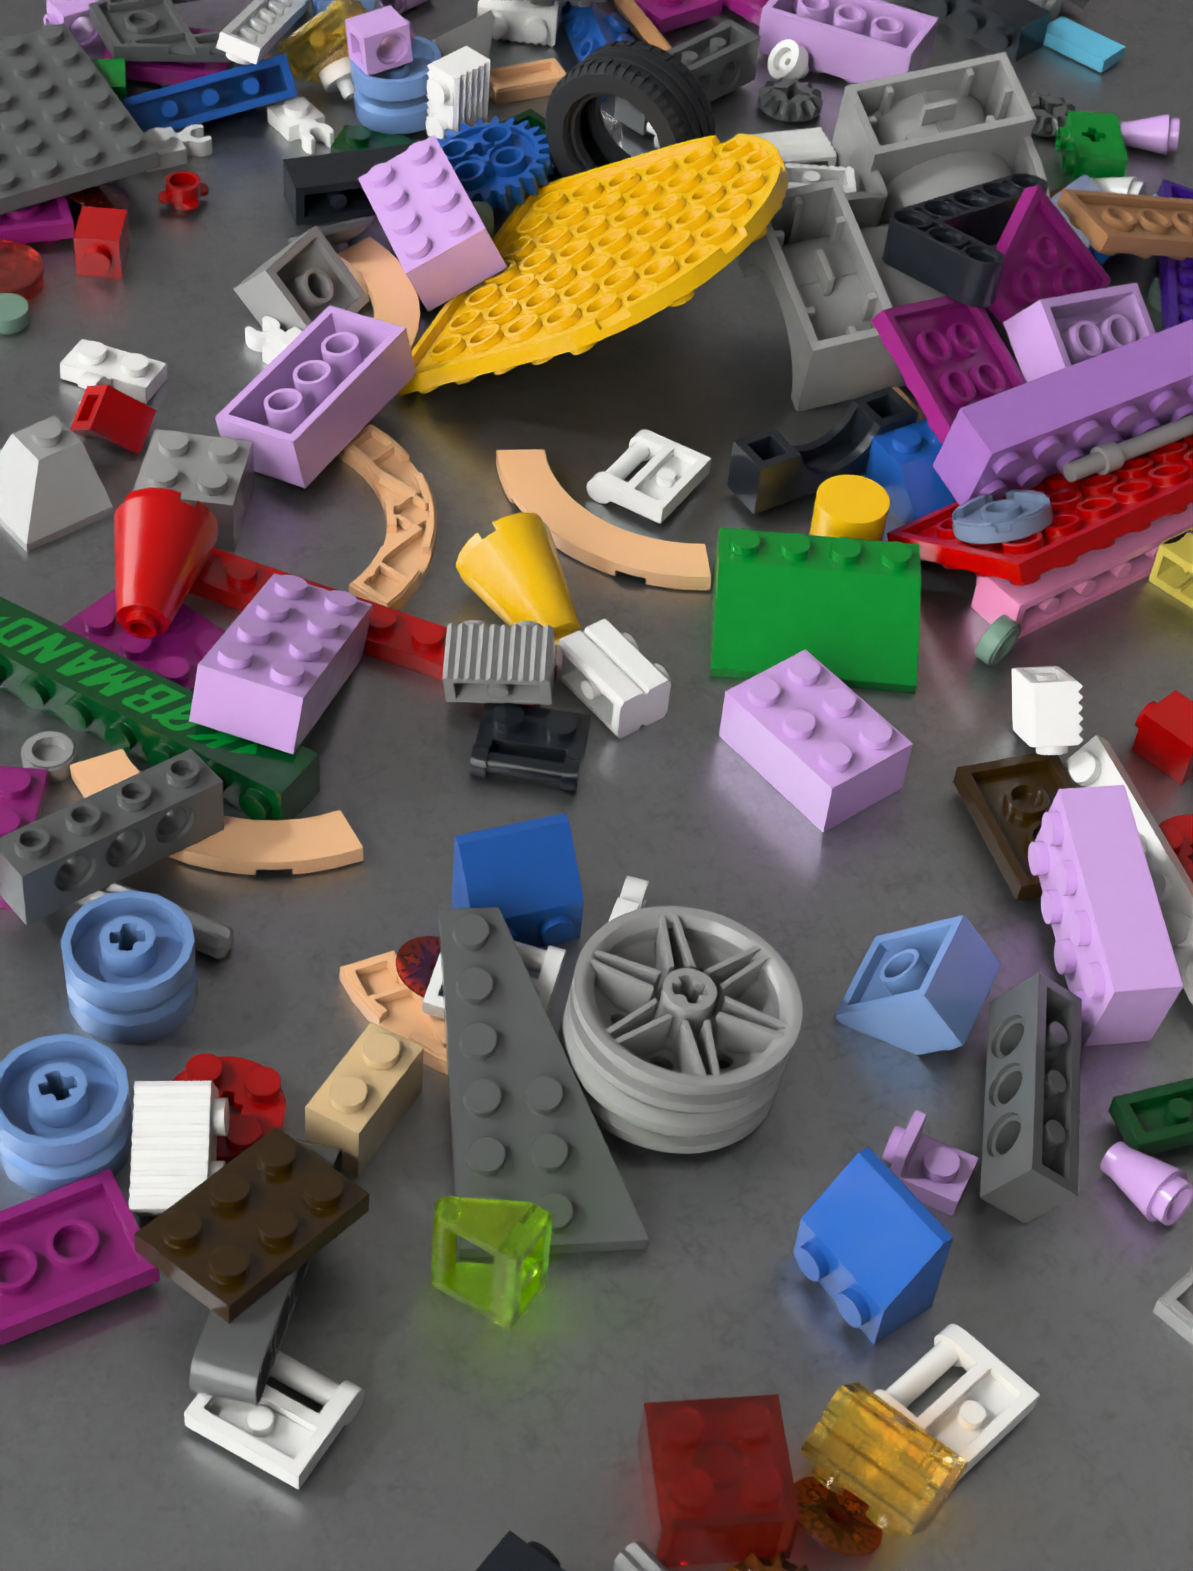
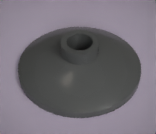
M373 216L352 219L320 227L319 230L338 254L349 248L348 241L366 230L374 222ZM305 232L287 237L288 243H292Z

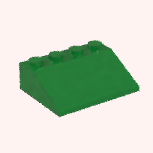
M719 527L713 568L710 676L750 679L806 649L849 688L915 693L917 687L921 599L920 544Z

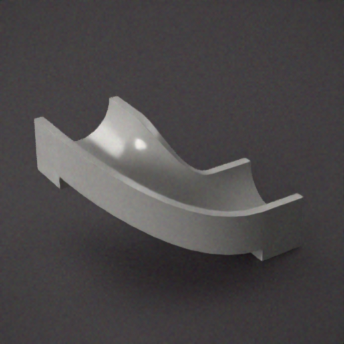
M1006 52L845 86L831 146H833L834 151L836 150V167L842 166L847 168L850 166L854 169L856 192L845 193L839 178L787 189L782 202V208L766 226L768 229L767 233L759 240L751 243L739 255L738 265L743 278L765 273L779 300L791 349L793 369L791 399L796 412L859 398L890 386H906L904 377L889 351L884 347L881 337L871 320L883 309L946 295L900 272L883 261L882 257L890 217L893 211L1012 174H1030L1047 181L1041 159L1031 137L1037 119ZM1048 186L1046 195H1047V196L1049 197V199L1051 200V198H1050V192H1049V186ZM997 244L991 245L993 248L997 246ZM984 307L1002 338L1007 333L1006 329L990 309Z

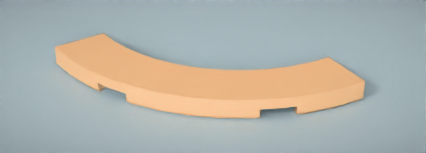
M370 236L338 253V256L362 289L371 298L374 319L405 327L412 351L419 339V298L400 262L385 247Z
M370 423L338 454V459L352 467L372 487L384 510L387 532L384 545L380 547L371 564L349 584V593L400 611L417 592L432 563L437 534L436 506L433 493L425 475L418 472L416 467L410 462L408 452L388 434Z
M545 449L497 450L496 466L498 475L509 501L516 504L522 512L539 515L542 521L549 526L555 547L585 565L616 576L619 571L632 576L646 578L645 584L680 590H710L711 572L705 544L664 541L642 536L614 526L583 508L560 486L547 462Z
M123 749L70 765L71 778L84 798L140 773L131 763ZM341 810L318 816L289 820H251L224 815V830L169 856V858L215 871L245 875H256L257 870L292 869V874H305L363 861V846Z
M394 950L339 967L340 982L352 1002L369 1022H373L423 1046V1063L448 1075L445 1021L443 1018L422 1012V1004L427 990L415 979L403 980L411 974L403 966Z

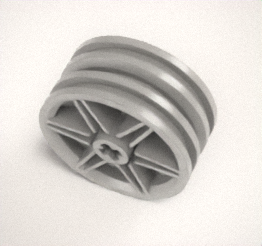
M684 906L647 907L612 919L599 928L586 942L576 963L558 1039L598 1125L613 1135L646 1149L676 1154L708 1152L732 1145L745 1138L769 1114L802 1025V998L797 981L782 956L767 941L746 926L723 915L698 908ZM611 1020H620L614 1025L611 1022ZM718 1060L727 1062L730 1067L719 1069Z

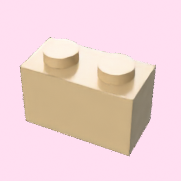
M370 1022L305 1106L306 1141L341 1148L343 1150L341 1169L359 1177L422 1092L424 1047Z

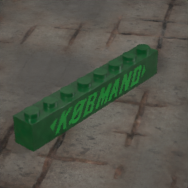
M0 597L1 690L17 697L33 709H40L66 722L74 730L84 731L109 744L115 750L123 749L125 753L151 766H155L192 749L223 781V802L242 811L252 820L294 819L320 792L319 753L300 744L295 753L290 754L191 722L189 718L193 691Z

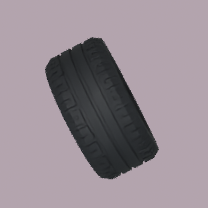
M620 40L605 44L584 58L559 80L556 87L552 90L546 107L545 128L548 146L554 163L563 178L632 157L616 144L605 127L601 113L602 95H614L625 99L643 113L657 134L660 148L692 139L716 135L711 104L703 86L693 72L677 57L655 45L635 40Z

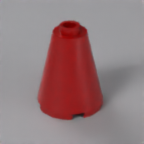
M149 487L134 490L125 496L124 503L118 504L114 514L116 618L118 623L130 635L141 639L162 635L169 629L213 551L219 534L217 518L206 505L197 500L196 507L180 501L182 493L172 489Z

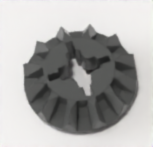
M780 77L778 82L773 80L767 81L765 87L759 89L758 96L759 107L769 116L784 122L810 120L816 117L822 110L823 100L821 99V91L813 88L810 82H798L797 78L786 80Z
M1033 92L1031 97L1026 96L1037 119L1032 134L1036 136L1056 137L1058 128L1065 126L1068 111H1075V106L1065 103V98H1055L1050 93L1048 95H1040L1037 92Z

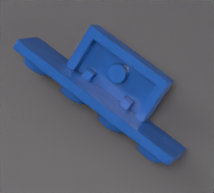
M569 1L564 2L560 18L579 63L605 44L620 40H634L630 31V23L620 14L611 12L609 15L596 8L594 1L593 6L578 7L571 5ZM602 95L601 102H603L607 95Z

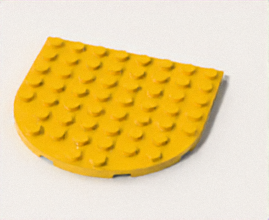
M737 134L731 140L720 143L717 135L707 136L670 145L548 182L547 185H538L539 194H525V203L517 204L492 239L507 268L446 302L412 349L411 353L416 374L397 394L401 396L416 391L420 394H426L435 390L440 385L452 382L458 385L465 384L479 375L491 372L494 375H501L518 365L530 362L533 365H540L549 361L554 356L566 352H571L572 355H579L591 349L596 342L619 333L668 306L678 307L693 298L696 288L716 275L751 243L759 240L767 233L768 229L766 226L783 206L782 202L785 198L789 181L787 168L778 149L773 143L755 135Z

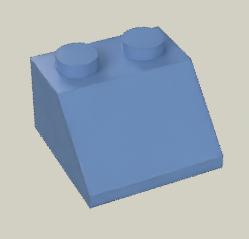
M965 915L876 936L834 1016L844 1026L916 1055L940 1050H953L963 1046L969 1038L971 1028L983 1002L990 993L991 985L1001 963Z

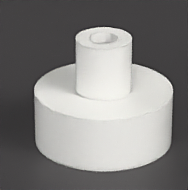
M793 40L781 41L773 48L767 62L769 74L777 80L780 77L786 80L804 78L809 71L808 52Z
M349 56L332 62L318 74L326 92L340 91L345 101L353 99L355 91L351 78V59Z

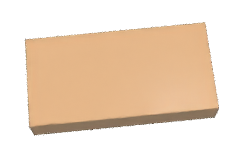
M555 58L490 69L489 97L495 105L549 96L559 80L567 73Z

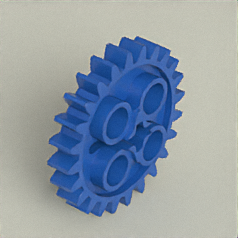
M495 116L490 123L484 124L483 120L478 118L475 126L469 127L463 122L460 123L461 131L454 132L447 129L445 130L446 139L437 138L471 202L486 201L491 206L493 212L494 208L499 206L504 211H509V203L513 201L524 204V195L539 194L537 185H547V175L554 172L552 167L554 160L550 154L546 134L542 135L539 126L530 128L528 120L516 125L515 117L509 118L505 123H500L499 117Z

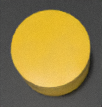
M845 474L828 478L817 489L809 535L883 541L890 507L888 493L877 482L863 476Z

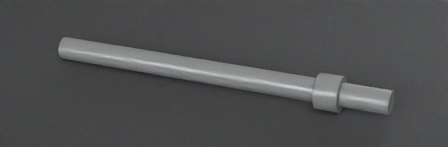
M1193 414L1120 443L1109 441L1091 449L1089 455L1065 464L1063 467L1064 476L1069 482H1074L1095 473L1105 475L1120 469L1127 460L1193 434Z

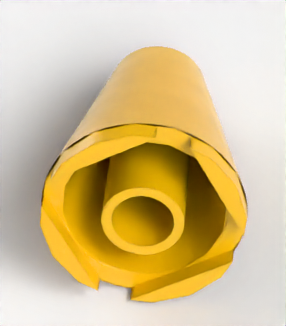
M519 512L502 517L492 523L496 529L495 532L483 540L479 533L469 539L459 552L456 568L462 581L507 625L513 626L521 621H533L541 624L543 627L546 625L552 626L554 628L555 649L557 653V644L560 639L578 630L581 631V627L550 528L536 513Z

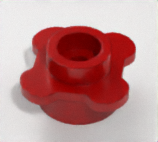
M175 171L166 177V190L158 193V200L162 204H171L178 210H193L200 206L199 200L201 197L208 195L209 187L205 183H201L200 177L193 172Z

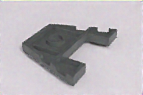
M99 0L89 4L90 20L113 59L125 58V61L233 62L226 57L227 52L216 48L222 30L192 34L174 4L198 0Z

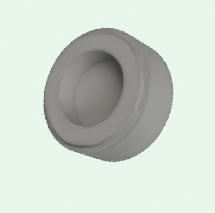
M46 731L35 734L27 739L21 748L23 768L47 769L50 784L62 782L71 777L70 765L78 762L76 744L71 737L61 732Z

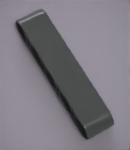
M293 1138L334 1169L341 1172L343 1150L341 1148ZM312 1257L230 1323H227L210 1310L191 1364L189 1376L190 1391L253 1405L260 1403Z

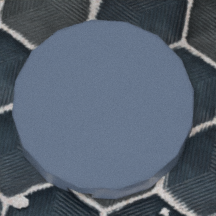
M1018 489L1005 492L1006 499L993 501L992 495H981L964 502L954 510L952 514L953 534L958 540L975 544L1001 543L1025 538L1042 531L1052 523L1054 515L1050 498L1038 491Z

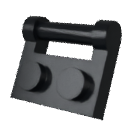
M485 703L476 742L471 753L469 775L486 778L487 773L558 783L561 790L577 792L591 715L513 703Z

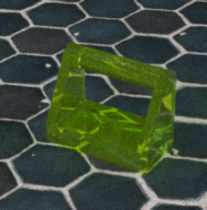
M454 1196L440 1197L435 1201L433 1210L432 1285L511 1332L546 1286L553 1214L532 1202ZM458 1235L494 1255V1264L457 1262Z

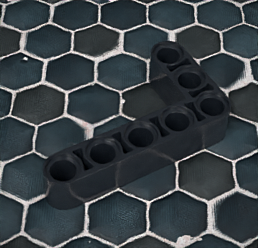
M1012 174L897 209L892 212L882 259L889 266L962 304L972 307H989L995 301L1005 258L1003 253L991 247V245L998 243L1024 189L1040 185L1043 191L1047 193L1048 183L1035 175Z

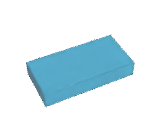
M1063 16L1048 24L1043 44L1100 73L1122 60L1126 46Z

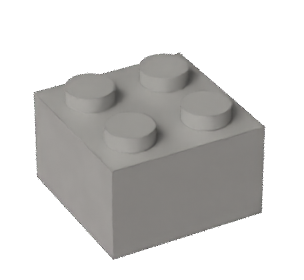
M155 429L133 491L149 487L172 489L182 493L180 501L196 507L197 500L200 501L217 518L219 534L214 548L235 551L254 490L253 441L183 433L176 430Z

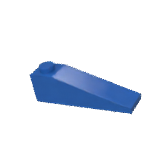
M286 54L260 60L257 64L250 63V65L235 67L124 98L122 101L127 111L144 133L152 128L171 127L173 130H178L190 125L298 96Z

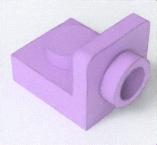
M915 1110L906 1129L895 1126L887 1142L882 1159L891 1163L890 1170L921 1203L954 1217L975 1172L979 1158L922 1134L927 1114Z

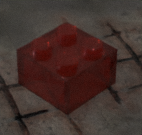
M778 1394L644 1403L637 1445L652 1553L666 1567L742 1562L751 1552L757 1557H772L781 1551L785 1559H790L800 1523V1515Z

